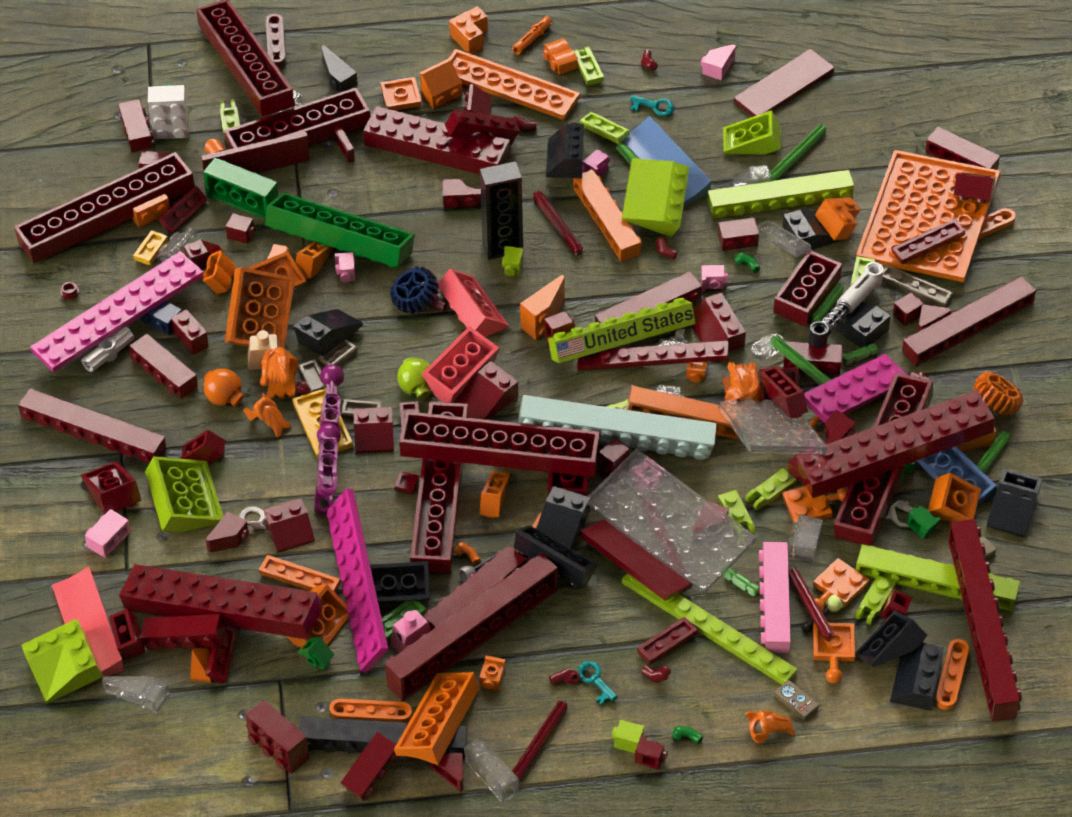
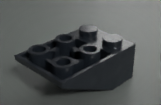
M1004 468L986 527L1025 537L1040 493L1042 478Z

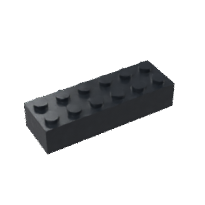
M516 162L480 169L482 244L487 259L491 260L505 256V246L523 248L522 176Z

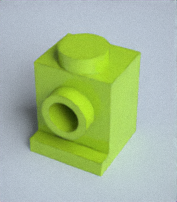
M505 246V256L502 259V267H505L504 273L508 276L520 277L523 264V248Z

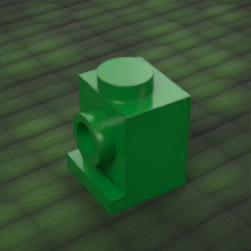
M920 505L918 508L915 506L909 511V518L906 524L924 539L937 527L940 518L938 516L934 518L929 510L924 509Z
M321 637L310 638L298 651L299 655L307 657L306 660L310 665L320 667L322 670L330 665V660L335 655Z

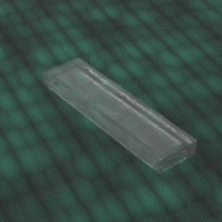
M770 220L757 225L761 237L796 258L811 251L809 243Z

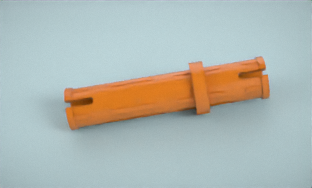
M544 16L540 22L534 24L531 30L512 46L513 52L520 55L536 38L541 37L544 31L552 25L551 18Z

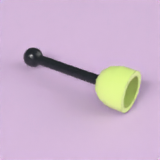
M832 595L827 599L826 609L822 611L823 615L827 612H837L843 608L842 601L836 595ZM812 620L808 624H804L802 630L808 632L814 621Z

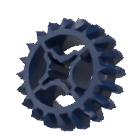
M416 266L414 269L409 267L407 272L403 271L401 276L397 275L398 279L394 280L393 286L390 287L391 292L389 294L392 303L398 310L406 314L409 312L412 315L415 311L420 313L421 309L426 310V306L432 305L431 301L436 300V294L439 293V283L436 276L423 266L421 268Z

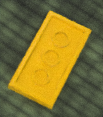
M326 388L292 399V404L317 459L319 453L317 431L320 428V413ZM339 416L338 428L341 432V439L338 443V452L353 448L351 437L341 416Z

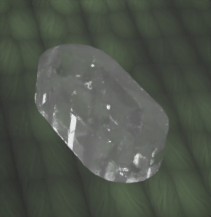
M770 334L752 344V358L758 361L764 360L779 352L770 344V341L776 335L781 339L783 337L779 334Z

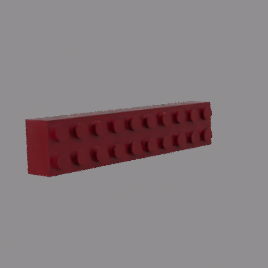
M222 0L196 8L199 27L261 116H269L294 107L295 101L292 87L229 0Z
M174 152L14 226L17 241L33 264L133 218V208L163 194H166L168 199L172 200L187 193L195 187L193 173L179 155Z
M896 372L874 427L928 408L933 396V381ZM904 465L890 470L891 477L881 488L880 484L886 480V472L849 485L834 522L835 538L861 545H874L900 480Z
M975 390L796 455L797 470L812 498H816L994 432V417L979 391Z
M429 402L428 414L468 418V404ZM422 459L410 562L428 561L429 573L451 574L463 463Z
M406 411L399 447L400 456L595 477L600 446V432Z
M975 519L951 522L948 543L991 721L1014 719L1017 716V711L1020 710L1022 695L1020 689L1016 688V671H1012L1011 664H1013L1012 654L1007 652L1006 648L1008 646L1007 634H1003L1002 631L1004 623L1002 615H998L997 611L999 609L998 598L993 595V591H995L994 581L989 579L988 575L990 573V565L984 559L986 549L984 543L981 544L980 542L981 529L980 526H976Z
M540 553L538 556L532 557L521 568H516L511 575L501 579L497 585L485 590L480 597L468 602L463 609L454 612L450 618L443 623L437 624L433 630L423 634L412 645L406 646L402 652L390 657L385 663L387 687L402 702L430 683L437 673H444L557 592L558 567L543 553Z
M134 564L119 594L124 608L134 612L165 617L220 614L227 627L307 640L323 608L317 592Z

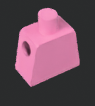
M417 610L406 612L404 617L393 625L391 647L399 654L406 646L412 645L423 634L431 631L428 621Z

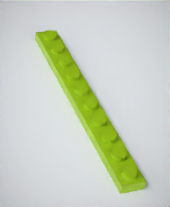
M627 573L622 578V584L680 620L686 617L699 633L781 685L788 680L791 681L797 674L796 667L680 594L664 601Z

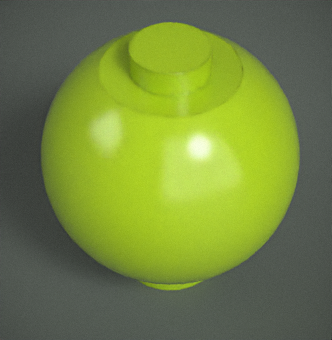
M410 357L405 359L397 373V381L400 388L411 396H417L418 399L429 397L432 392L422 374L430 364L420 358Z

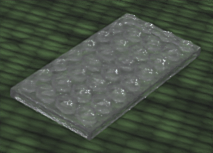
M635 449L588 496L590 497L591 510L660 562L689 581L692 586L703 594L756 541L755 535L638 449Z

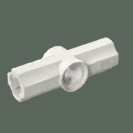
M124 327L99 343L98 347L81 359L82 364L86 370L93 372L105 362L115 360L117 353L134 340V335L130 329Z

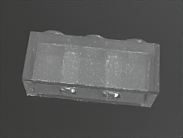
M482 737L477 738L464 747L467 764L502 803L519 793L518 777Z

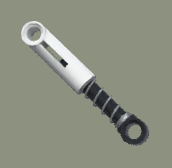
M877 262L868 263L862 275L838 299L831 313H828L822 321H816L811 324L809 332V343L811 346L816 348L826 346L832 328L836 327L838 322H841V318L846 317V314L852 313L874 288L881 286L884 271L881 264Z

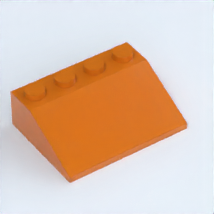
M244 267L235 269L224 343L249 347L251 336H256L259 331H267L268 335H277L281 347L285 348L295 277Z

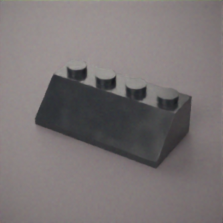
M576 122L565 124L548 139L546 177L582 178L584 124Z
M531 525L520 528L516 532L514 548L518 550L520 555L525 558H532L543 553L558 567L559 578L564 577L569 580L568 583L576 588H582L588 584L598 564Z

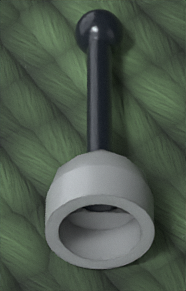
M498 551L475 567L464 566L458 571L460 578L466 582L468 577L473 573L475 574L476 570L480 569L484 563L491 561Z

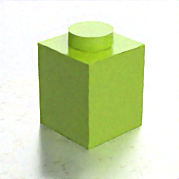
M620 720L618 727H614L611 739H614V748L635 753L641 736L644 735V726Z

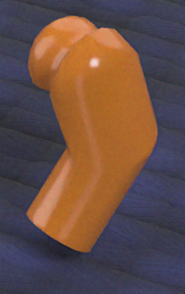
M459 542L454 547L455 553L458 556L465 553L473 566L481 563V559L475 549L464 542Z

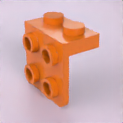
M163 194L133 208L134 217L131 219L139 228L159 219L170 209L168 197L166 194Z

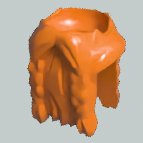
M283 347L267 350L260 362L262 369L260 384L262 386L269 385L267 388V397L269 399H274L275 396L283 399L286 394L292 397L296 393L295 375L298 371L299 362L297 358Z
M729 362L728 370L730 377H722L726 404L744 412L756 409L763 398L756 364L750 362L749 366H747V364L743 365L741 363L736 365L734 362Z

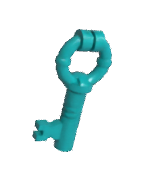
M631 95L630 101L634 103L631 110L635 109L636 112L640 104L653 108L654 112L659 116L672 115L675 108L673 103L667 98L655 101ZM660 103L668 104L666 112L658 110Z
M584 661L578 666L580 680L585 683L596 684L603 692L601 696L596 698L600 705H603L605 700L610 699L613 702L618 698V695L601 679L599 664L592 661ZM590 666L596 669V674H593L591 678H586L583 675Z

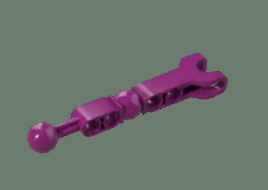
M335 364L325 366L320 374L321 381L326 386V394L321 407L320 428L317 431L319 453L314 511L319 514H327L328 508L333 505V497L337 488L338 443L341 439V432L338 428L341 400L337 395V387L344 380V372ZM326 500L328 502L327 506H320L319 501Z

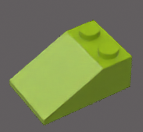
M772 110L723 127V152L725 154L765 155L781 149L780 123Z

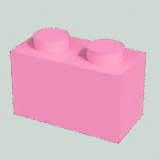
M110 509L86 532L87 547L106 558L131 532L129 520Z

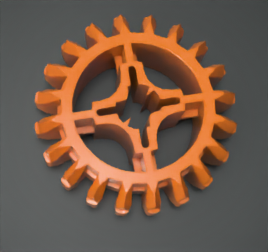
M984 372L977 377L973 389L974 391H979L987 407L1004 415L1015 414L1020 409L1024 399L1019 389L1014 384H1011L1009 380L993 372Z

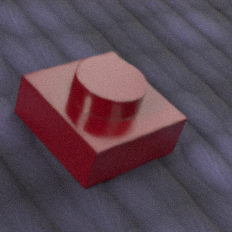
M400 471L394 485V490L413 495L419 481V475Z

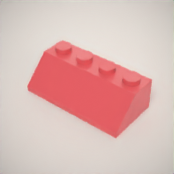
M449 269L438 282L439 289L441 290L440 294L448 300L450 308L458 314V319L467 328L470 326L484 337H487L509 326L474 276Z
M469 326L422 375L435 397L443 403H453L474 375L490 361L494 362L496 360L499 347Z

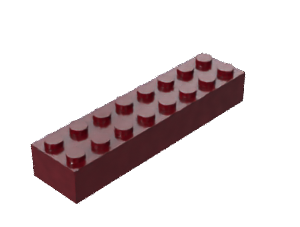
M355 87L224 130L226 146L229 150L301 132L307 133L309 146L334 138V127L339 125L345 134L364 128L370 119V110Z
M376 106L363 130L365 146L479 175L480 169L505 164L510 156L509 139L476 132L466 139L449 137L445 123Z

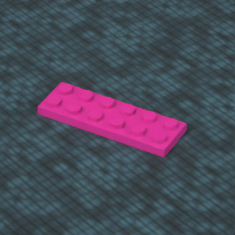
M884 354L804 393L806 404L825 423L836 410L846 415L886 395L896 372L907 374L888 355Z

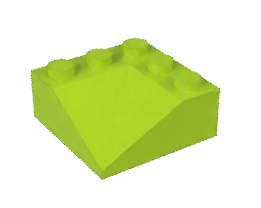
M77 618L21 645L47 704L103 677L87 635Z

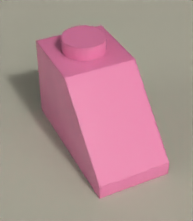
M732 44L710 50L701 60L702 74L722 80L735 59L736 45Z

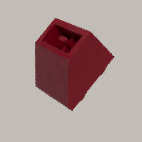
M470 84L469 92L466 91L465 101L468 104L464 105V110L491 115L492 98L474 84ZM481 131V133H485V134H489V133H490V132H487V131Z

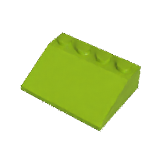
M633 158L631 160L621 220L672 237L680 228L690 167L674 161Z
M166 457L152 458L145 473L162 532L182 533L217 525L223 518V513L207 461Z

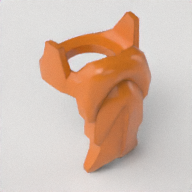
M263 392L261 393L262 398L253 406V411L247 407L243 410L250 421L256 417L264 420L269 427H272L276 437H280L282 430L289 429L291 425L282 417L283 415L277 409L276 403Z
M769 710L759 712L748 711L745 713L749 719L751 737L758 744L764 743L770 733L787 732L793 736L795 735L791 719L788 716L785 717ZM759 721L763 730L762 733H756V725Z

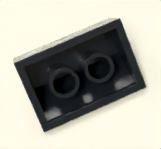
M428 561L370 565L378 603L430 600Z
M923 643L914 651L900 656L890 702L931 711L944 647Z

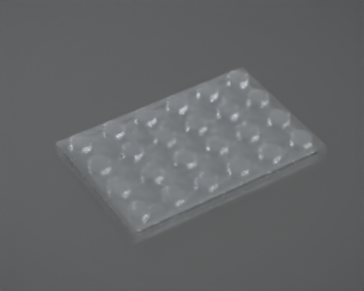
M733 399L719 401L718 409L750 453H827L826 444L803 415L799 418L790 419L771 400H763V402H755L754 400L738 402Z

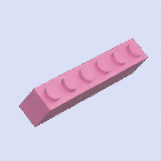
M763 542V550H759V562H763V566H759V578H763V583L760 582V595H763V599H760V611H764V616L760 617V628H764V632H761V645H765V649L772 653H789L790 612L787 542Z

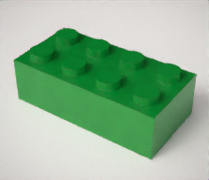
M214 158L203 171L207 197L262 219L266 218L267 205L278 197L277 182L227 163L224 160Z

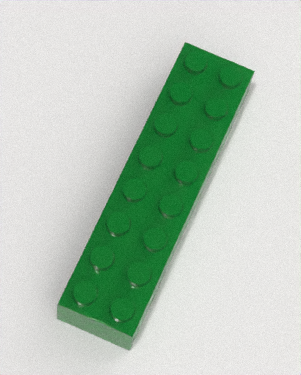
M284 192L268 204L266 209L265 225L274 230L297 235L308 241H316L324 246L337 248L339 251L353 252L355 256L366 257L371 261L387 264L389 267L398 268L413 252L414 233Z

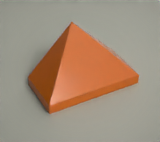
M195 647L192 649L191 681L211 682L212 679L206 676L211 647Z

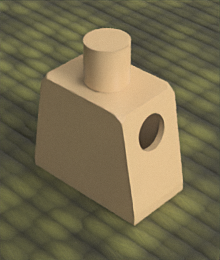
M259 331L256 336L250 337L248 370L261 369L260 362L266 351L281 347L277 335H268L267 331Z

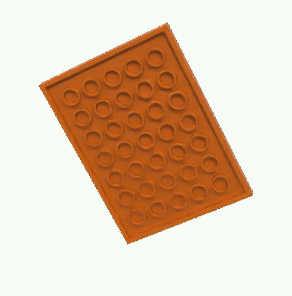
M894 150L856 257L875 259V262L883 266L890 265L897 269L964 282L991 200H987V203L976 202V198L969 197V200L958 199V196L954 195L956 174L958 172L996 177L993 190L994 195L1000 171ZM953 219H956L965 230L964 236L904 264H901L892 253L893 247Z

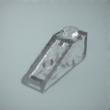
M104 676L102 679L104 691L156 714L170 696L168 684L162 679H155L151 676Z

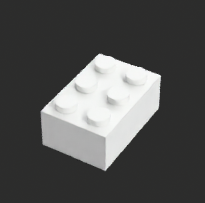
M184 85L148 87V106L154 140L189 138V116Z

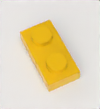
M151 230L133 255L134 260L151 265L168 242V237Z

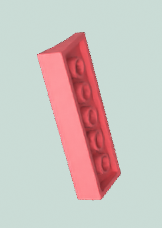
M89 566L66 580L52 584L64 624L76 618L78 619L87 635L103 677L124 671L122 658L117 649Z

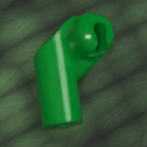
M743 252L738 253V256L735 257L737 264L742 265L745 262L753 273L761 270L754 257Z
M676 726L671 733V736L678 741L682 739V736H686L697 745L704 738L703 735L692 727Z

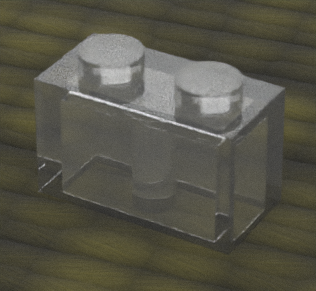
M799 515L798 522L793 523L792 533L794 535L789 537L787 544L788 549H790L791 558L813 562L822 532V519Z

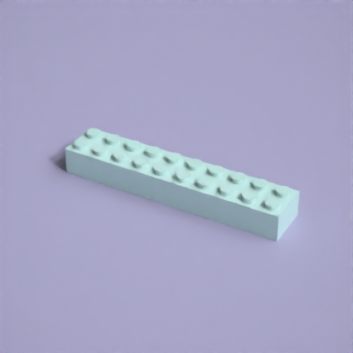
M523 395L518 423L599 431L600 445L606 446L615 438L619 442L626 444L628 448H636L638 451L645 452L650 450L656 451L658 454L671 453L678 457L691 456L698 460L709 459L714 447L716 423L527 395Z

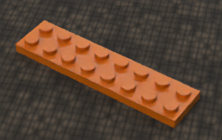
M455 49L449 57L455 66L462 84L467 86L474 84L486 93L565 120L580 98L579 92Z

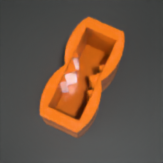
M564 38L544 44L543 56L545 60L550 62L552 70L556 71L557 74L561 75L578 69V58Z
M221 250L211 254L207 260L203 282L217 295L227 292L231 287V277L235 273V263Z

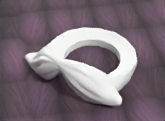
M899 500L890 507L886 519H891L899 527H909L906 523H901L897 519L895 508L897 506L899 509L909 513L912 507L908 505V501Z
M248 507L242 510L240 518L244 520L245 516L250 512H257L261 516L259 521H247L249 526L253 529L265 528L263 525L265 516L262 509Z

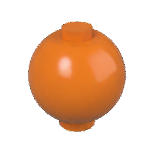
M219 368L213 372L209 371L205 375L204 394L211 403L217 406H227V403H231L236 407L244 397V394L241 393L242 385L240 378L235 372L226 368Z

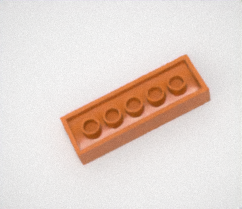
M474 672L437 673L394 748L396 756L414 757L436 765L439 764L479 690Z

